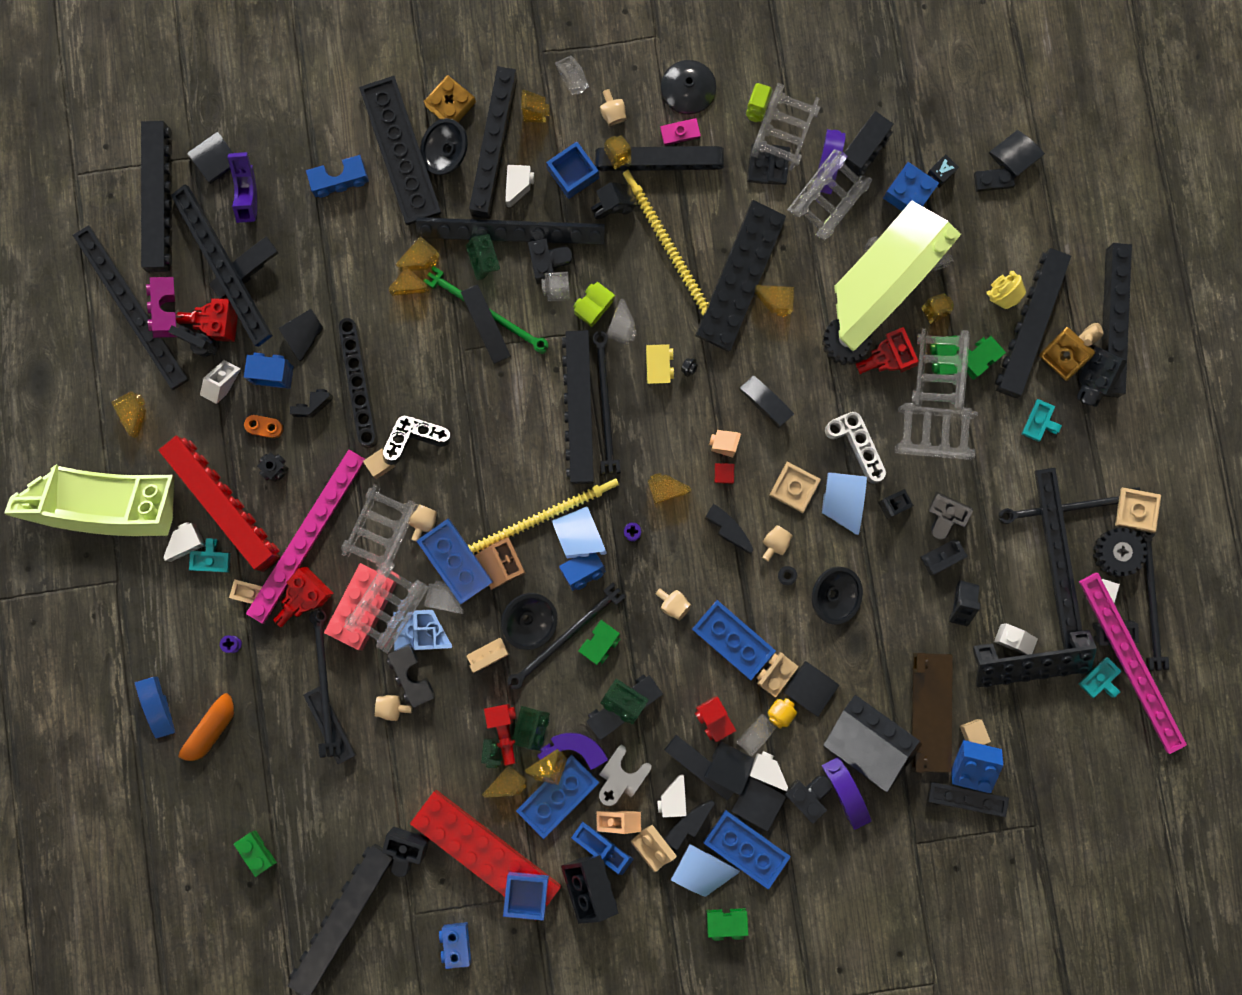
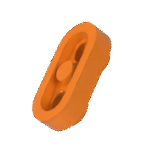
M251 415L244 422L246 431L253 435L278 438L283 433V425L277 419ZM253 421L257 423L255 427H251ZM271 425H275V429L273 431L269 430V427Z

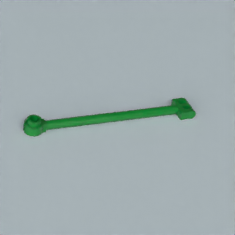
M433 266L431 270L437 273L436 276L429 272L427 276L432 279V282L428 279H424L423 282L432 289L439 285L464 301L461 290L442 279L444 272ZM490 309L497 323L534 346V350L537 353L543 354L546 352L544 347L546 349L549 347L546 339L533 337ZM543 342L544 347L539 348L537 344Z

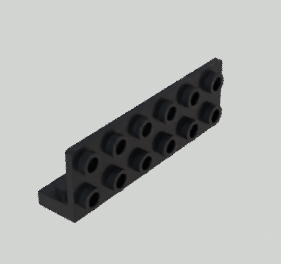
M1090 630L1070 632L1069 639L1073 646L1072 649L998 659L993 643L973 646V653L978 664L976 687L1008 685L1014 682H1028L1036 679H1048L1057 676L1065 677L1071 674L1091 672L1097 648Z

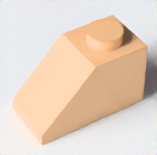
M717 430L716 435L712 434L710 439L711 451L733 458L741 433Z
M597 811V831L620 834L641 832V812Z

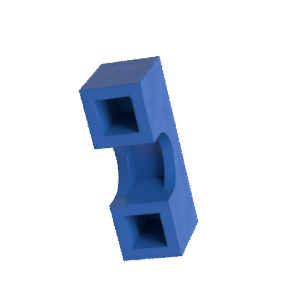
M357 155L343 159L344 170L337 177L329 176L324 165L306 170L314 196L326 197L329 193L335 191L343 192L349 187H361L366 182H369L361 156Z

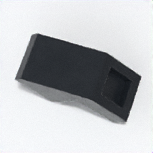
M316 389V392H310L309 407L307 404L290 406V414L293 417L313 418L333 400V396L328 390Z

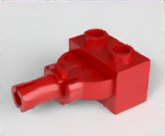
M211 298V303L203 307H196V311L192 313L178 312L176 315L181 316L180 318L176 317L178 324H195L193 329L201 330L208 337L216 341L235 342L238 315L229 299Z
M904 327L886 334V339L879 344L877 349L871 351L873 356L855 363L859 374L873 368H878L879 372L887 369L890 371L899 370L901 373L918 366L919 361Z
M308 567L298 568L286 582L289 586L286 590V597L282 600V603L285 604L284 608L273 620L275 623L278 621L277 625L283 627L294 614L299 617L303 612L322 607L333 595V592Z
M510 704L485 708L487 729L497 727L500 743H497V747L501 748L504 765L514 764L513 745L516 742L511 740L509 724L514 723L513 719L516 718L515 708L511 707Z

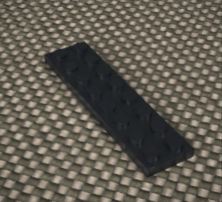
M395 76L359 87L406 226L416 223L417 217L431 218L442 214Z
M755 200L751 201L697 329L696 337L723 350L731 351L786 215Z

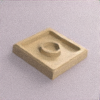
M786 462L769 496L804 513L821 479Z
M1122 487L1120 489L1115 526L1155 533L1161 495Z

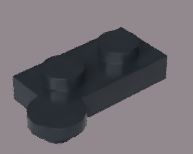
M1005 167L1004 169L976 171L974 173L976 192L1009 189L1015 186L1014 177Z

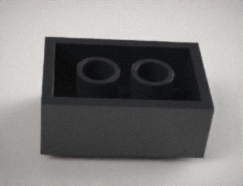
M875 111L842 155L838 169L854 180L858 176L863 177L870 163L875 161L881 148H884L893 134L891 129L894 123Z
M601 855L578 858L561 865L578 924L601 922L619 914L617 902L613 897L611 883L607 877L605 863Z

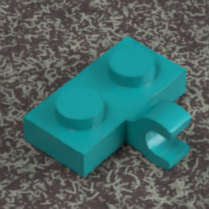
M1037 399L1021 435L1039 442L1045 429L1053 434L1059 433L1062 425L1050 421L1055 406Z
M206 538V552L190 551L189 570L229 572L231 553L215 552L217 539Z
M1105 657L1078 684L1091 698H1094L1103 689L1111 698H1115L1120 691L1111 681L1122 671L1108 657Z

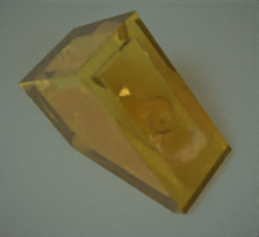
M522 90L521 109L524 122H546V116H550V104H546V98Z
M621 135L618 137L613 136L606 140L604 150L614 169L631 162V147Z
M419 237L395 265L401 272L428 270L430 266L436 265L440 255L434 247L422 237Z
M756 285L754 294L772 313H777V316H788V314L792 313L794 287Z
M943 293L929 298L922 306V310L929 323L932 324L949 315L954 310V304L951 298Z
M130 391L111 403L128 435L136 438L139 435L146 409L143 406L145 401L140 394L137 395Z
M661 473L650 476L651 479L647 482L654 504L691 493L689 486L668 475L662 476Z
M510 764L482 795L486 798L513 796L515 793L520 794L526 788L524 783L527 779Z

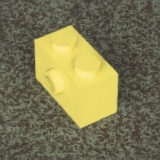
M669 344L646 345L647 384L670 383V379H674V368H670V360H673V348H669Z

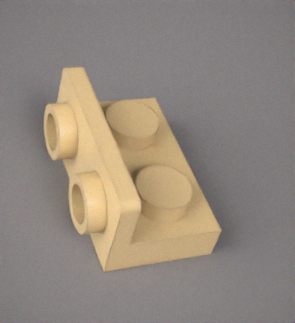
M498 638L468 654L467 658L471 664L472 672L476 673L510 654L502 639Z
M779 652L778 655L774 653L768 661L770 666L767 670L762 669L757 676V684L775 698L799 667L784 656L782 652Z
M653 825L643 829L631 840L632 845L653 872L658 871L663 865L677 857Z

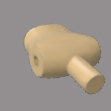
M609 89L603 91L606 103L600 106V111L608 126L627 120L623 100H613Z
M1093 323L1078 337L1084 341L1085 346H1091L1102 338L1104 332L1100 324Z
M418 505L409 520V525L415 528L412 540L417 542L422 532L428 533L434 529L438 512Z
M776 525L763 541L768 549L762 558L769 562L774 553L783 555L789 547L793 535Z
M662 589L656 592V595L664 601L661 610L670 617L680 621L691 608V604L678 590H675L670 595Z
M386 695L376 698L375 717L398 721L400 712L412 713L413 707L411 705H401L400 696Z

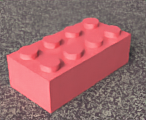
M360 563L324 633L357 650L363 651L398 581Z

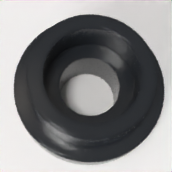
M687 358L684 361L681 372L685 376L689 377L696 372L698 367L696 359Z
M784 566L778 572V579L784 585H791L797 579V572L791 566ZM785 572L790 573V579L784 578Z

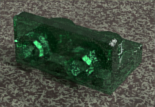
M490 235L472 237L467 243L466 248L476 280H482L489 272L499 271L500 265Z
M615 679L600 704L607 711L614 712L620 716L624 722L634 724L649 699L620 680Z
M521 706L512 739L516 742L514 745L540 751L544 744V735L549 725L550 713Z
M487 737L483 742L481 763L486 764L487 768H498L499 765L504 763L503 759L493 758V756L497 755L498 750L495 738Z

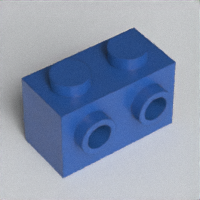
M596 552L590 553L586 557L578 556L559 566L572 591L584 588L589 581L598 580L606 572Z
M468 922L444 925L442 931H439V941L443 943L444 951H441V961L445 963V968L470 966L471 952Z

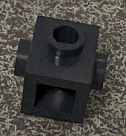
M271 452L262 456L259 460L260 463L257 465L261 470L259 474L267 481L271 479L274 482L282 479L289 469L284 464L286 460L279 454L274 455Z

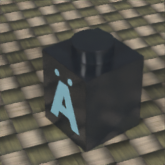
M945 154L929 170L927 175L939 182L937 187L940 188L956 173L959 167Z

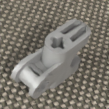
M622 744L618 746L599 774L607 780L599 792L600 801L607 806L614 805L623 792L632 797L650 772L652 766L649 763H644L638 771L626 773L621 768V760L626 752V748ZM612 790L614 798L606 800L604 792Z

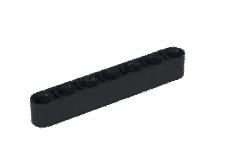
M720 146L602 147L595 150V166L599 171L719 170L724 168V148Z
M344 318L339 323V333L357 437L364 447L372 448L377 444L378 436L359 328L352 319ZM347 325H353V329L350 332H345ZM350 343H356L354 350H348ZM359 361V366L352 369V362ZM357 379L363 380L361 386L354 387V382ZM359 398H366L365 404L357 405ZM363 416H369V421L366 424L360 423ZM372 434V440L365 443L364 436Z

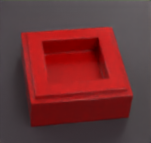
M715 463V483L734 484V464Z

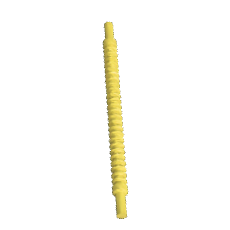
M626 170L623 172V176L631 186L636 196L635 198L638 200V205H641L640 209L644 210L645 218H649L648 223H652L653 231L657 232L656 236L660 237L661 245L665 246L664 250L668 251L669 259H673L672 264H675V268H678L677 272L681 273L680 277L684 278L685 286L689 287L688 291L692 292L693 300L697 301L696 305L700 306L699 310L702 309L701 314L704 315L709 302H705L706 298H703L704 294L700 293L701 289L697 288L698 284H695L696 280L692 279L693 275L689 274L688 266H684L685 261H681L682 257H679L680 253L676 252L677 248L673 247L674 243H671L672 239L668 238L669 234L665 233L664 225H660L661 220H658V216H655L656 212L652 211L653 207H650V202H647L648 198L644 197L645 193H642V187L637 185L630 171Z
M613 479L601 486H593L592 490L588 489L586 493L583 491L582 495L578 493L577 497L573 496L571 500L568 498L567 502L563 500L562 504L558 503V506L553 505L552 509L548 507L547 511L543 510V513L538 512L537 516L533 514V517H528V520L518 521L517 525L513 524V527L508 526V529L503 528L502 532L498 531V534L493 533V536L488 535L487 539L483 538V541L478 540V543L473 542L472 546H468L473 554L475 552L479 553V550H484L485 547H489L509 536L514 537L515 533L519 535L520 531L524 532V529L529 530L530 526L534 528L535 524L539 525V522L544 523L545 519L549 521L550 517L554 518V515L559 516L560 512L564 514L565 510L569 511V508L574 509L575 505L578 507L580 503L584 504V501L589 502V499L593 500L595 496L598 498L602 496V493L619 486L617 479Z

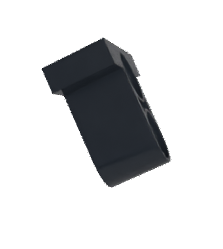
M961 580L958 581L953 611L950 614L949 622L969 626L980 610V603L978 602L979 585Z

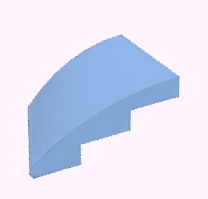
M838 473L827 474L822 514L835 520L855 535H859L867 477Z
M587 506L552 520L566 558L586 557L590 553L600 552L601 555L607 554Z
M433 610L393 612L394 650L411 643L414 650L452 648V644Z
M689 844L671 881L706 897L737 875L740 870Z

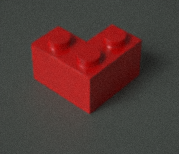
M718 696L696 707L697 712L695 715L701 724L705 723L707 729L704 731L709 740L714 739L715 742H718L736 731Z

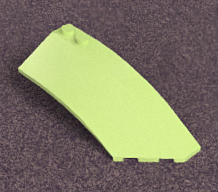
M911 201L869 250L834 285L838 301L836 309L837 319H839L840 323L839 338L852 351L856 350L916 288L961 234L947 220Z

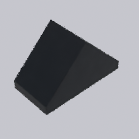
M905 489L878 502L886 519L914 506Z

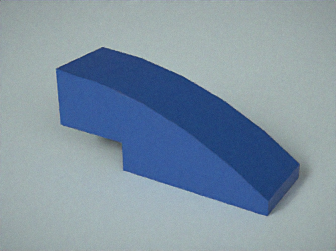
M151 677L134 682L141 706L155 739L175 733L166 695L162 693L159 678Z
M584 822L580 824L571 837L593 856L601 855L604 863L619 875H623L634 860Z

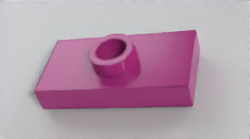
M696 118L660 126L664 146L701 137Z

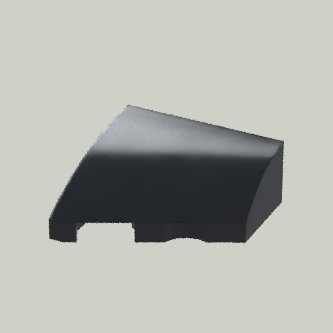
M309 309L279 327V330L298 360L302 361L308 348L313 345L316 336L323 330V326L314 311Z

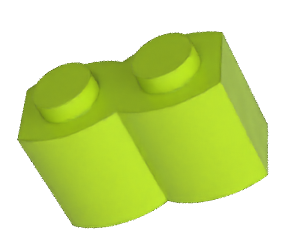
M760 83L755 84L747 106L746 116L749 120L759 122L764 119L772 94L771 87Z
M596 282L594 285L591 284L585 291L586 296L583 299L579 298L573 306L575 308L574 314L590 327L596 324L615 300V295L599 282Z

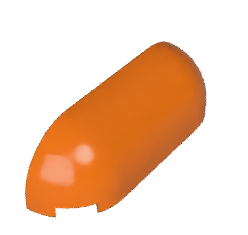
M228 693L220 696L211 706L181 748L178 755L179 758L186 761H195L203 758L209 752L234 715V705Z

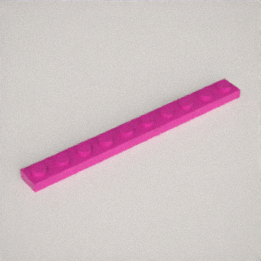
M351 450L347 451L246 612L247 615L262 624L265 623L287 588L288 584L286 582L298 570L362 468L363 461L365 460L363 457Z
M1094 573L1079 581L1166 752L1171 754L1185 747L1187 744L1099 573Z

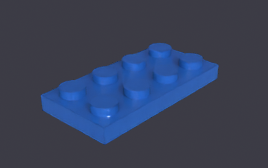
M449 518L417 540L421 549L460 604L493 582Z
M718 600L692 628L697 635L749 680L753 679L776 652L775 649Z
M571 755L516 812L544 839L597 786L599 781Z
M727 810L724 811L703 842L768 890L791 857Z

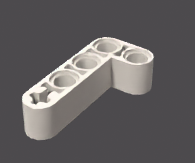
M850 412L830 421L825 427L826 436L830 439H837L847 435L868 482L875 484L884 479L886 475L885 468L861 416L857 412ZM848 418H854L856 426H850L847 422ZM836 425L839 428V433H832L830 426ZM855 436H863L864 443H858ZM864 452H869L872 455L871 461L864 459ZM875 462V465L873 467L871 466L870 468H868V466ZM875 471L879 472L880 475L872 476V473Z

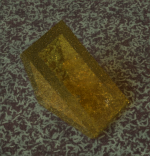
M406 267L391 284L389 292L392 296L429 293V288L424 281Z
M556 749L525 771L535 780L558 785L567 762V757Z

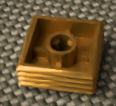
M449 75L424 100L425 107L438 118L453 119L457 122L476 103L475 97ZM451 99L453 100V103H450V102H449V103L447 104V101H448V100H451Z
M1066 327L1040 353L1039 357L1065 381H1068L1093 357L1095 351L1089 346H1085L1084 341L1070 328ZM1069 351L1070 356L1065 357L1064 353Z

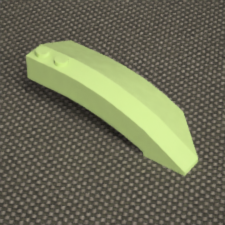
M56 464L51 468V472L43 478L39 476L29 483L26 490L20 494L16 492L12 495L5 510V514L11 517L72 531L116 536H168L173 520L174 476L105 474L59 467Z

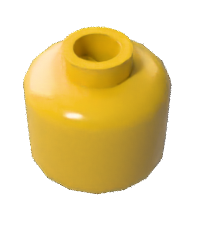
M786 698L784 701L777 699L768 711V716L770 717L768 720L780 729L788 727L797 715L796 710L793 708L795 704Z

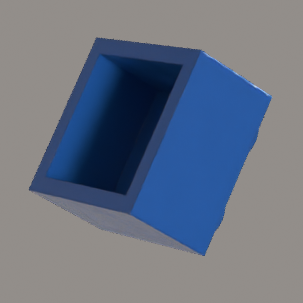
M577 141L546 162L547 170L568 199L599 179L598 169Z
M907 162L887 190L883 199L901 211L911 201L923 207L939 182Z
M253 353V355H247L244 378L253 385L291 389L294 367L288 360L284 359V356L272 355V357H265V354Z
M963 740L952 766V784L991 793L1003 768L1002 749Z
M509 872L507 875L503 917L544 920L549 876Z

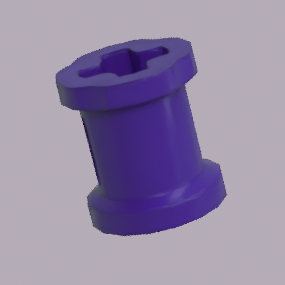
M629 523L625 526L624 536L628 541H636L640 538L641 528L637 523ZM631 527L638 531V534H634V537L627 533V531L631 530Z
M227 635L220 641V648L225 653H236L242 647V642L237 636ZM234 642V646L228 647V643Z

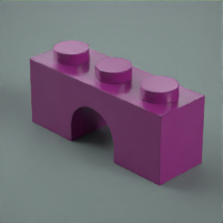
M150 277V284H146L147 296H151V302H147V311L152 316V320H148V330L152 331L153 338L176 337L168 332L171 325L176 327L175 312H165L161 309L164 303L175 302L174 278Z

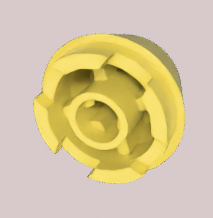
M1010 271V275L1006 277L1004 275L998 277L991 284L992 290L987 291L990 301L1004 309L1017 305L1026 294L1021 276L1017 275L1014 271Z

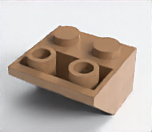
M509 537L490 545L475 555L493 581L489 584L491 590L526 574Z

